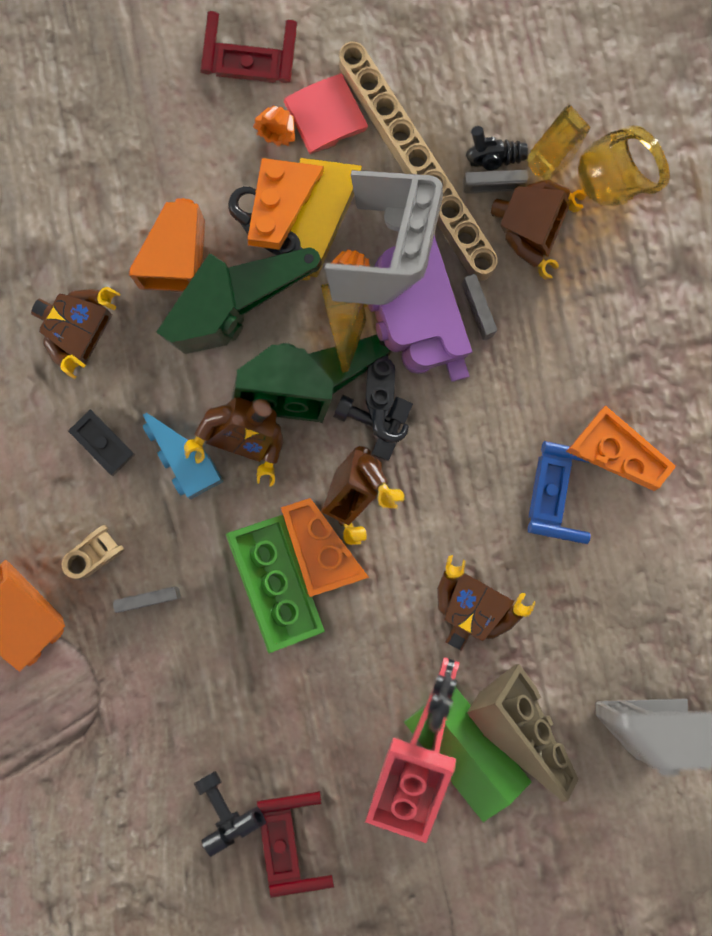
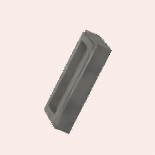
M527 170L465 173L463 180V192L514 191L519 186H526L528 173Z
M472 274L464 277L462 287L482 339L484 341L492 338L497 332V327L477 275Z
M175 586L117 599L113 602L114 612L120 613L181 598L180 590Z

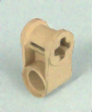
M106 525L97 528L83 542L63 557L62 570L68 577L86 579L125 550L122 545L118 546L108 534V527ZM82 556L86 561V567L83 572L76 574L73 572L71 564L76 557Z

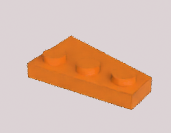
M262 158L248 233V246L278 250L281 248L296 222L297 215L303 204L307 203L314 185L317 181L319 182L323 175L324 166Z
M606 405L596 414L566 451L652 491L659 489L676 467Z
M311 498L281 507L309 597L369 578Z

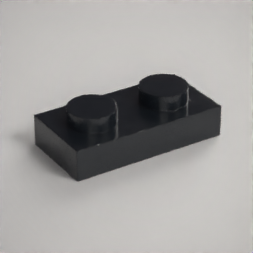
M91 409L68 430L112 476L135 455Z

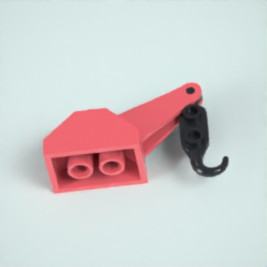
M446 657L443 658L434 687L410 743L393 738L365 823L427 843L456 762L455 758L440 754L439 750L445 722L453 702L452 696L457 683L455 677L460 662ZM429 713H431L429 726L435 732L431 750L416 746Z

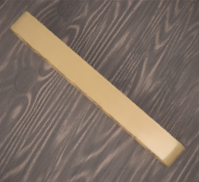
M358 42L344 44L339 52V69L347 84L405 174L431 175L441 181L443 199L437 225L468 274L477 275L478 281L487 280L492 276L497 265L498 258L495 251L366 49ZM350 57L358 58L360 62L355 65H350L346 62V60ZM371 82L376 85V88L366 90L361 85ZM381 107H388L392 110V113L383 116L377 110ZM397 132H403L409 138L405 141H398L393 135ZM413 157H419L424 160L425 164L415 167L409 160ZM451 207L457 212V216L447 218L442 214V210ZM468 233L473 237L474 241L470 244H464L459 240L458 235ZM478 258H484L489 262L490 268L486 270L478 269L474 261Z

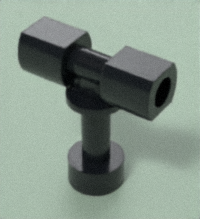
M342 395L333 417L343 422L349 417L372 427L370 413L353 406L354 399ZM399 397L395 398L391 410L384 420V427L387 432L391 434L398 433L401 424H405L413 403ZM378 438L372 455L389 461L396 443L384 442Z
M216 771L194 783L199 795L207 794L220 819L215 824L218 830L202 839L203 847L210 857L234 844L235 838L239 836L243 838L266 824L265 817L258 807L249 810L241 816L238 811L230 812L217 787L222 781Z

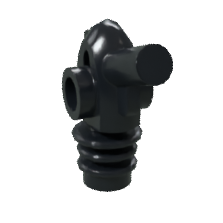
M481 126L472 128L471 134L474 146L466 152V158L470 162L471 167L483 166L486 170L492 171L501 167L503 162L505 166H508L509 163L514 164L515 161L518 164L521 161H527L528 146L526 142L516 141L515 143L511 141L509 144L508 140L503 142L502 140H496L495 137L485 138L484 130Z

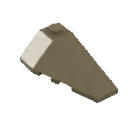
M520 664L514 665L479 692L467 713L487 739L562 802L568 801L578 782V777L563 744L556 743L550 729L554 725L550 716H544L537 700L541 696L537 687Z

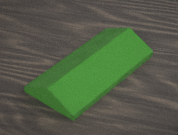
M283 515L226 533L268 654L325 632L313 597H309Z
M455 687L452 696L453 702L445 722L439 753L456 759L450 781L482 822L509 806L531 784V780L514 760L484 736L467 713L471 705ZM425 705L404 721L412 733L416 729ZM431 713L428 714L418 738L421 745L428 750L432 749L435 732L429 726Z

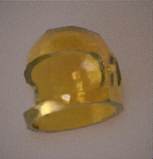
M630 125L615 130L594 141L582 152L577 164L579 185L584 194L595 203L603 206L627 204L628 200H632L633 196L642 193L655 194L666 188L670 181L669 165L660 144L651 133L637 125ZM628 139L640 140L654 156L659 168L660 178L658 184L646 178L638 169L632 159Z

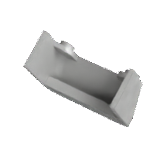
M352 170L351 180L357 209L385 211L384 220L386 226L391 230L399 231L390 268L326 263L325 272L332 301L385 305L417 283L426 273L443 199L442 183L437 177L431 175Z
M687 699L595 702L596 716L623 747L635 756L636 760H641L650 767L659 769L660 775H680V769H712V712H688Z

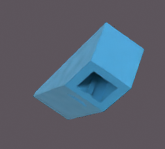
M148 413L143 415L147 422L142 425L151 442L156 439L161 451L157 452L158 457L166 469L171 467L176 478L172 479V482L180 496L185 494L187 498L193 499L223 482L209 454L204 451L205 458L201 463H196L195 461L196 451L191 452L186 459L184 445L188 440Z

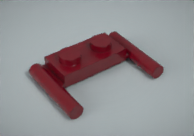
M215 11L207 12L201 73L207 75L213 73L216 74V77L276 83V80L282 83L291 82L297 21L286 20L283 48L279 50L216 43L219 13Z
M320 791L257 801V807L261 810L266 820V824L260 828L271 898L334 888L333 875L308 879L300 878L299 860L290 810L322 804Z

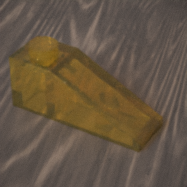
M570 104L562 110L530 151L527 159L528 165L537 177L542 176L545 180H550L575 158L591 128Z
M323 284L320 286L324 306L343 373L349 371L366 322L364 307H368V304L332 301L329 285Z

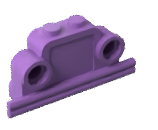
M434 235L426 273L423 278L392 302L385 305L368 304L371 312H375L378 321L376 323V332L379 340L384 341L386 347L393 352L402 351L401 358L406 369L412 373L421 374L433 367L446 364L451 382L469 377L464 358L472 353V349ZM396 246L387 249L377 259L374 267L390 268Z

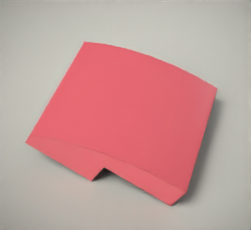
M342 73L311 84L283 100L290 115L294 116L295 126L309 154L333 147L339 140L363 133L368 128V124Z

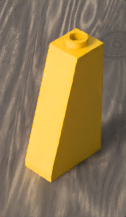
M300 158V163L324 166L323 175L319 182L317 181L314 185L311 196L307 203L303 204L297 215V220L291 229L298 236L301 248L315 249L322 261L318 271L302 280L318 277L354 197L351 172L352 170L361 171L362 166Z

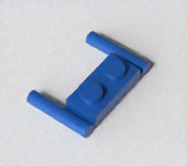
M544 441L541 447L542 456L538 458L528 517L531 518L528 524V533L588 544L591 537L590 532L561 527L572 459L590 462L566 452L570 446Z

